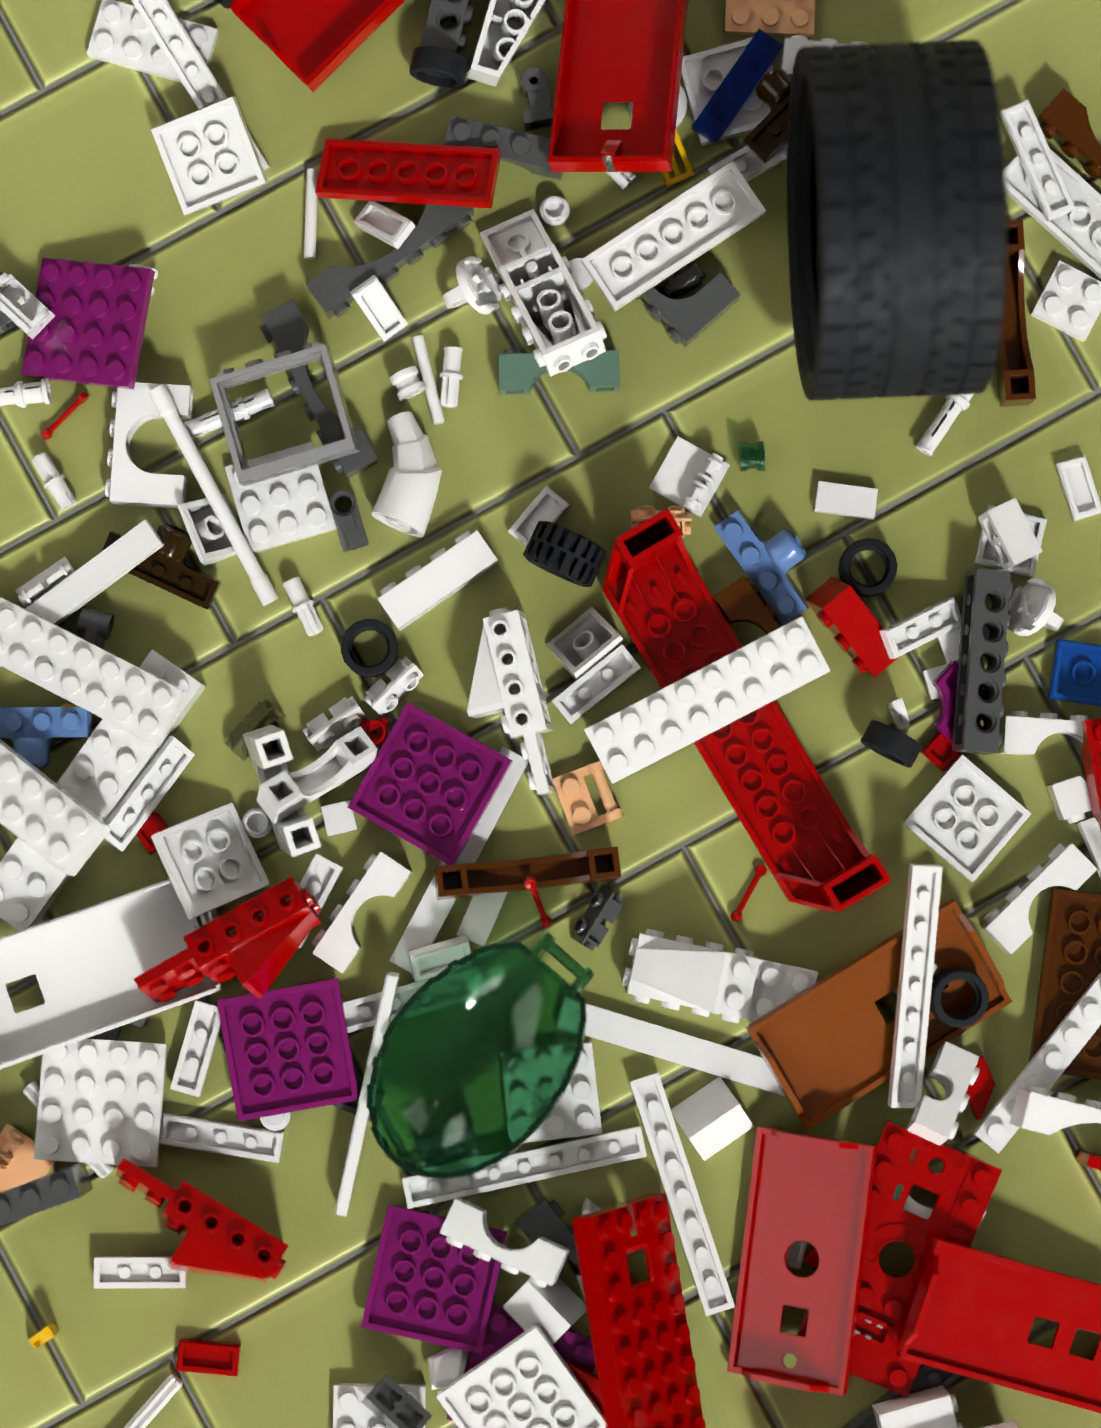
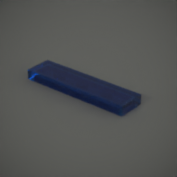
M758 29L691 129L717 145L784 45L761 29Z

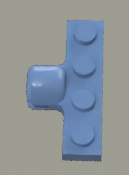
M740 510L735 511L714 527L747 576L757 585L762 597L774 609L783 626L809 608L787 575L789 569L802 561L806 555L802 543L790 530H782L764 542Z
M0 707V738L11 739L13 750L36 768H45L50 764V743L53 739L91 736L92 713L81 707Z

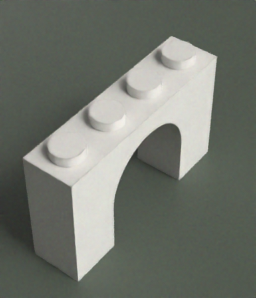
M135 382L134 390L117 388V390L113 389L112 407L116 408L115 419H111L109 428L110 437H114L113 449L108 450L107 464L108 467H112L111 479L106 480L105 495L110 497L109 501L113 505L178 509V505L186 503L188 479L184 475L154 474L142 471L136 467L130 453L131 440L136 430L150 420L164 419L159 414L148 391L161 384ZM164 384L177 407L181 420H191L194 399L192 387L189 385Z
M268 725L243 734L259 786L285 770L289 772L287 761L293 760L283 729L274 725ZM302 808L275 824L271 821L279 848L291 857L321 847L313 819L306 815Z
M943 1385L909 1394L907 1398L902 1396L872 1405L878 1428H963L961 1423L956 1422L954 1414L959 1412L954 1394H949Z

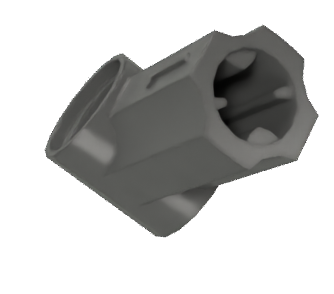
M345 490L334 493L329 503L343 551L347 552L368 546L369 543L356 498ZM341 497H348L352 501V507L346 513H340L336 510V502Z
M83 607L77 625L79 637L104 649L105 641L109 639L112 632L114 614Z

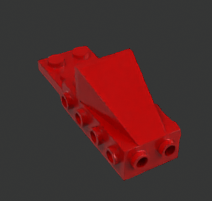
M291 876L184 936L183 939L188 947L187 949L135 977L134 980L139 990L158 1003L173 999L177 992L186 986L193 987L201 983L204 976H208L217 983L228 981L237 975L241 985L259 999L270 988L310 930L322 923L318 916V913L322 910L315 897L310 895L307 888H302ZM237 928V930L229 932L231 929Z
M125 1158L119 1164L116 1171V1176L119 1177L118 1183L131 1192H134L137 1188L145 1193L146 1197L144 1199L157 1208H160L162 1205L166 1206L161 1218L165 1220L164 1227L177 1235H180L181 1232L186 1233L167 1267L172 1270L266 1282L269 1277L275 1280L286 1263L282 1256L289 1245L184 1180L176 1191Z

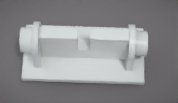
M63 557L16 589L18 599L24 607H28L74 573L75 570L67 558Z
M406 656L402 660L399 658L385 673L392 680L388 685L380 678L365 692L367 696L364 700L381 717L391 712L397 706L398 701L408 691L413 690L424 676L420 669Z
M353 696L348 699L344 697L328 709L333 715L331 720H328L325 714L322 713L307 723V727L302 730L317 752L322 748L331 746L338 737L347 731L356 729L361 724V720L367 718Z

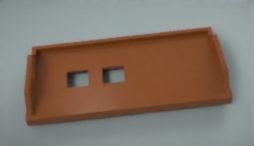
M952 898L939 906L934 964H936L940 972L944 969L958 967L967 969L981 977L987 986L989 994L988 1007L980 1020L971 1026L963 1028L945 1024L937 1019L929 1010L925 1057L940 1048L945 1042L953 1040L1012 1002L1005 990L1004 981L977 932L964 916L957 902ZM903 929L745 1027L801 1124L807 1131L890 1079L895 1018L886 1023L875 1005V1001L896 988L898 989ZM957 979L950 981L941 994V1004L945 1011L952 1015H961L967 1012L974 1002V989L965 980Z

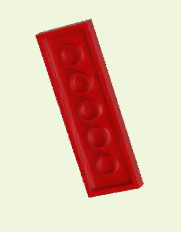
M326 139L315 193L318 198L492 208L501 152L499 148Z

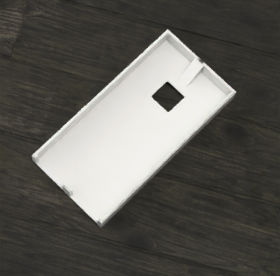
M170 879L0 937V1069L222 990L220 983H215L208 976H204L201 983L193 987L186 986L179 990L173 999L156 1003L139 990L134 980L135 977L187 949L188 947L183 937L200 928L196 918L188 919ZM35 974L45 1003L15 1013L6 984Z

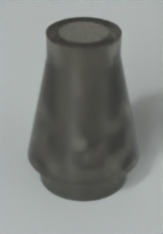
M692 261L675 272L661 289L669 298L676 299L703 284L701 281L706 275Z

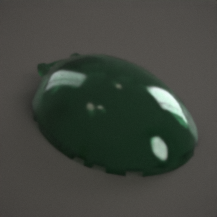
M550 933L545 934L532 950L521 942L494 943L473 950V953L459 960L455 959L447 965L446 969L434 978L431 977L410 997L382 1037L384 1040L377 1056H374L371 1064L373 1070L370 1084H367L366 1108L369 1109L372 1123L370 1128L378 1145L390 1160L407 1172L425 1178L451 1179L469 1176L485 1170L512 1154L533 1135L547 1119L564 1094L576 1070L584 1044L587 1023L586 999L581 994V991L591 981L595 972L589 967L585 969L554 942L555 937ZM546 951L577 977L572 984L541 959Z

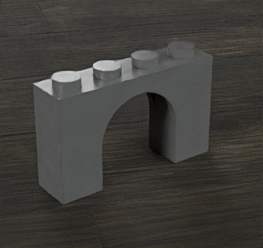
M720 272L696 294L685 299L665 297L654 287L635 299L641 298L648 306L646 311L654 321H662L668 328L666 330L667 335L675 344L681 342L686 347L739 300L740 293Z
M76 1162L54 1170L38 1179L0 1192V1226L81 1198L87 1194L93 1187L85 1163Z

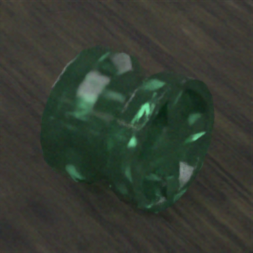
M757 441L755 444L739 442L740 472H746L751 468H755L757 471H764V441Z

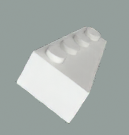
M489 0L467 78L496 87L546 0Z

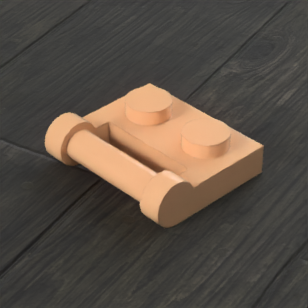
M601 761L552 779L573 836L624 817L621 808H617ZM590 774L594 778L606 810V814L600 816L596 812L584 777Z

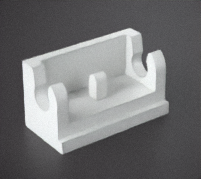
M3 273L0 276V310L33 340L55 315L11 274Z
M1016 497L977 517L1004 571L1043 552Z

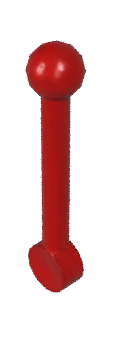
M82 392L76 401L49 428L42 429L41 437L46 440L50 439L53 435L52 432L80 404H83L89 398V395L86 392Z
M756 866L752 882L737 909L733 910L730 914L733 921L737 922L742 919V911L758 881L767 874L766 866Z
M528 876L524 879V886L531 891L541 916L540 924L542 927H549L552 924V919L546 915L535 888L536 879L533 876Z

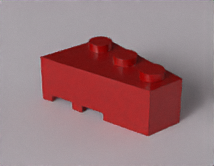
M831 577L804 599L816 613V617L822 625L835 636L834 640L843 651L847 650L853 657L851 660L852 664L861 674L866 672L876 677L899 658L889 659L879 633L883 629L849 584Z

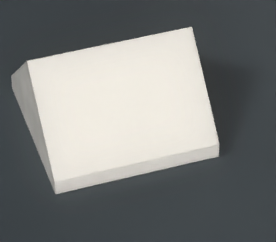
M222 494V496H223L224 500L226 501V503H227V505H228V507H229V509H230L232 515H233L234 518H235V515H234V513H233V510H232V508H231V505H230V503H229V500H228V498H227V495H226V494ZM207 498L178 505L197 556L205 567L236 555Z
M591 607L548 642L546 646L576 681L620 645L623 638Z
M720 1076L671 1109L673 1116L704 1161L754 1127Z
M559 1277L554 1285L550 1286L547 1284L545 1288L535 1285L528 1280L502 1307L524 1331L538 1324L552 1345L587 1311L586 1305Z

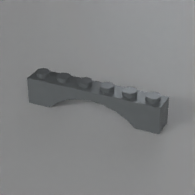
M426 204L417 226L399 249H395L382 258L363 265L349 267L330 266L306 283L307 288L329 319L334 315L340 317L351 308L349 304L355 301L350 291L372 275H375L380 282L384 280L385 283L394 279L400 273L398 269L407 263L413 265L424 256L423 252L431 246L436 248L448 239L447 235L456 228L460 231L472 222L471 217L474 216V208Z
M293 299L261 316L265 324L260 326V329L267 342L269 343L274 340L279 350L274 354L285 350H291L292 353L303 350V345L307 344L309 329ZM307 364L289 369L293 377L289 378L288 381L296 395L303 394L307 403L302 405L310 422L314 419L318 422L321 429L316 433L322 444L326 445L345 439L339 418L323 404L314 391L309 378ZM353 427L360 452L331 460L338 474L344 472L347 478L379 462L364 431Z
M546 1197L542 1198L516 1220V1224L532 1244L542 1236L570 1249L567 1259L579 1266L573 1224L568 1226L562 1219L565 1213L554 1199L549 1202Z

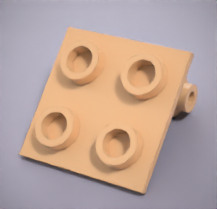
M8 1123L0 1133V1192L47 1175L55 1162L33 1159L35 1141Z

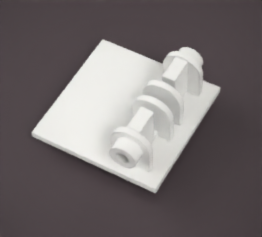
M678 436L649 489L701 517L730 465L722 461L723 458L715 453L711 455Z

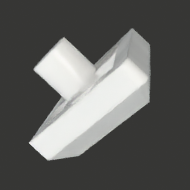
M449 1347L428 1357L431 1390L445 1388L464 1374L468 1351Z

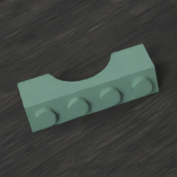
M605 346L606 352L599 354L594 359L579 363L567 371L578 375L586 384L589 392L619 391V350H612L611 346ZM521 349L504 350V354H498L500 395L530 394L535 382L548 372L546 367L540 368L533 353H522Z

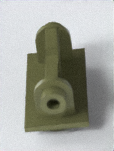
M267 699L263 703L259 701L246 716L252 723L249 728L243 722H240L227 735L228 740L225 744L244 761L249 757L243 734L268 725L279 727L280 722L285 718Z

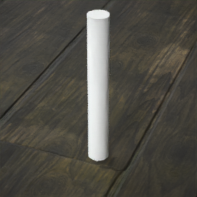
M309 168L306 171L304 259L308 260L316 259L318 197L315 190L318 180V169Z
M417 335L412 337L422 381L426 386L425 393L433 425L444 423L445 419L424 335Z

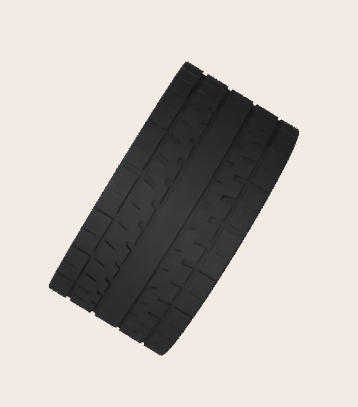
M977 40L871 44L870 46L867 44L833 45L831 48L829 46L801 47L796 54L790 88L787 140L788 258L795 349L802 388L808 400H836L838 397L840 399L875 398L876 396L882 398L913 395L980 394L986 390L991 381L1000 343L1005 296L1007 249L1006 180L1002 127L995 80L988 55L982 44Z

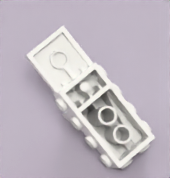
M534 209L479 233L503 281V284L499 285L501 293L506 302L512 301L513 306L510 309L517 324L521 323V331L528 346L534 344L536 349L532 352L540 368L545 366L551 377L606 352L603 339L607 338L602 323L600 321L595 322L593 318L595 316L594 309L589 299H583L582 295L584 292L578 278L572 279L570 275L572 269L566 256H560Z
M506 607L489 611L490 617L482 618L484 624L467 707L468 717L477 719L505 712V715L501 716L505 734L509 733L511 738L515 739L524 738L525 742H521L520 747L523 759L530 762L532 771L527 772L531 790H536L537 795L554 793L556 790L542 733L553 731V726L526 615L518 609L511 611L507 610Z
M646 928L645 934L638 933L637 939H631L628 956H632L633 961L631 969L625 968L622 986L627 987V994H632V1001L649 1004L651 998L662 1001L661 1007L679 1010L680 1005L692 1007L691 1013L706 1017H709L710 1012L722 1014L721 1020L739 1023L740 1018L756 1021L816 983L818 971L754 958V951L736 948L735 953L723 951L724 945L706 941L705 947L694 945V938L676 935L675 940L663 938L664 932Z

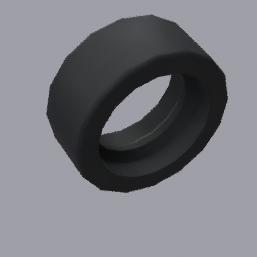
M419 46L413 51L409 72L415 79L430 85L444 88H460L465 84L469 61L463 55L448 49Z
M865 538L857 540L847 547L839 560L838 572L841 581L849 584L858 596L871 597L879 595L891 586L897 574L898 564L894 552L887 544L878 539ZM871 550L880 554L886 566L885 574L878 583L862 585L853 578L850 571L851 560L860 551Z
M364 619L355 622L346 630L341 640V654L344 662L353 672L363 677H377L385 674L398 658L399 644L396 635L387 624L379 620ZM365 631L380 633L386 639L388 645L384 660L374 666H365L359 663L354 658L352 652V644L355 638Z
M875 720L870 721L861 738V743L869 749L909 768L913 766L922 749V745L913 738Z
M958 967L944 969L933 977L930 1011L937 1019L949 1026L963 1028L973 1025L982 1018L988 1007L989 994L987 986L981 977L967 969ZM957 979L965 980L974 989V1002L964 1014L952 1015L946 1012L941 1004L942 991L950 981Z

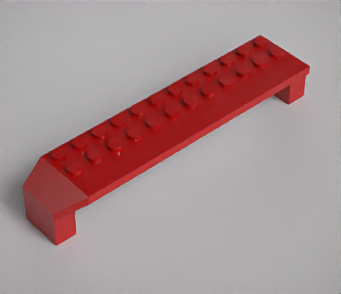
M668 508L614 540L602 589L661 689L742 648L696 571L682 542L684 534ZM775 701L693 742L789 902L839 913L892 881L877 855L870 854L851 829Z

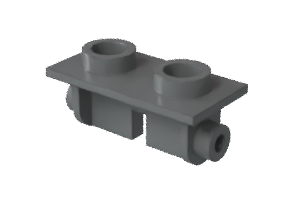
M601 886L600 890L592 895L589 901V908L584 916L575 923L571 938L592 951L595 946L599 947L609 930L601 924L602 920L605 919L613 924L623 908L621 904L624 899Z

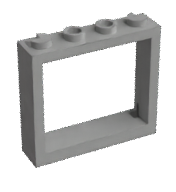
M320 341L313 344L307 343L303 345V350L292 353L291 350L281 351L274 354L275 359L263 362V359L252 360L245 363L246 368L234 371V368L223 369L222 372L217 373V377L209 379L239 484L246 487L360 452L331 349L325 343L321 344ZM322 360L345 439L249 468L227 389Z

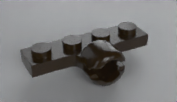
M781 67L771 69L757 84V96L771 111L743 140L744 144L764 163L788 140L789 100L792 78Z
M168 524L159 526L156 533L165 545L128 573L204 609H210L221 581L191 568L185 563V557L192 544L191 538L186 531ZM110 531L102 551L123 535Z

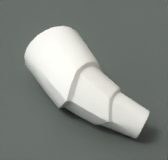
M407 411L396 414L387 421L394 443L392 446L394 467L388 471L371 515L383 524L402 533L415 537H424L436 499L442 469L438 468L428 435L423 434L412 412Z

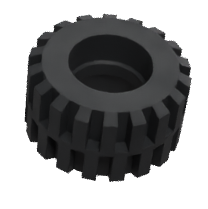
M538 521L523 555L530 563L557 577L582 587H592L607 553L599 544L572 530L549 521Z

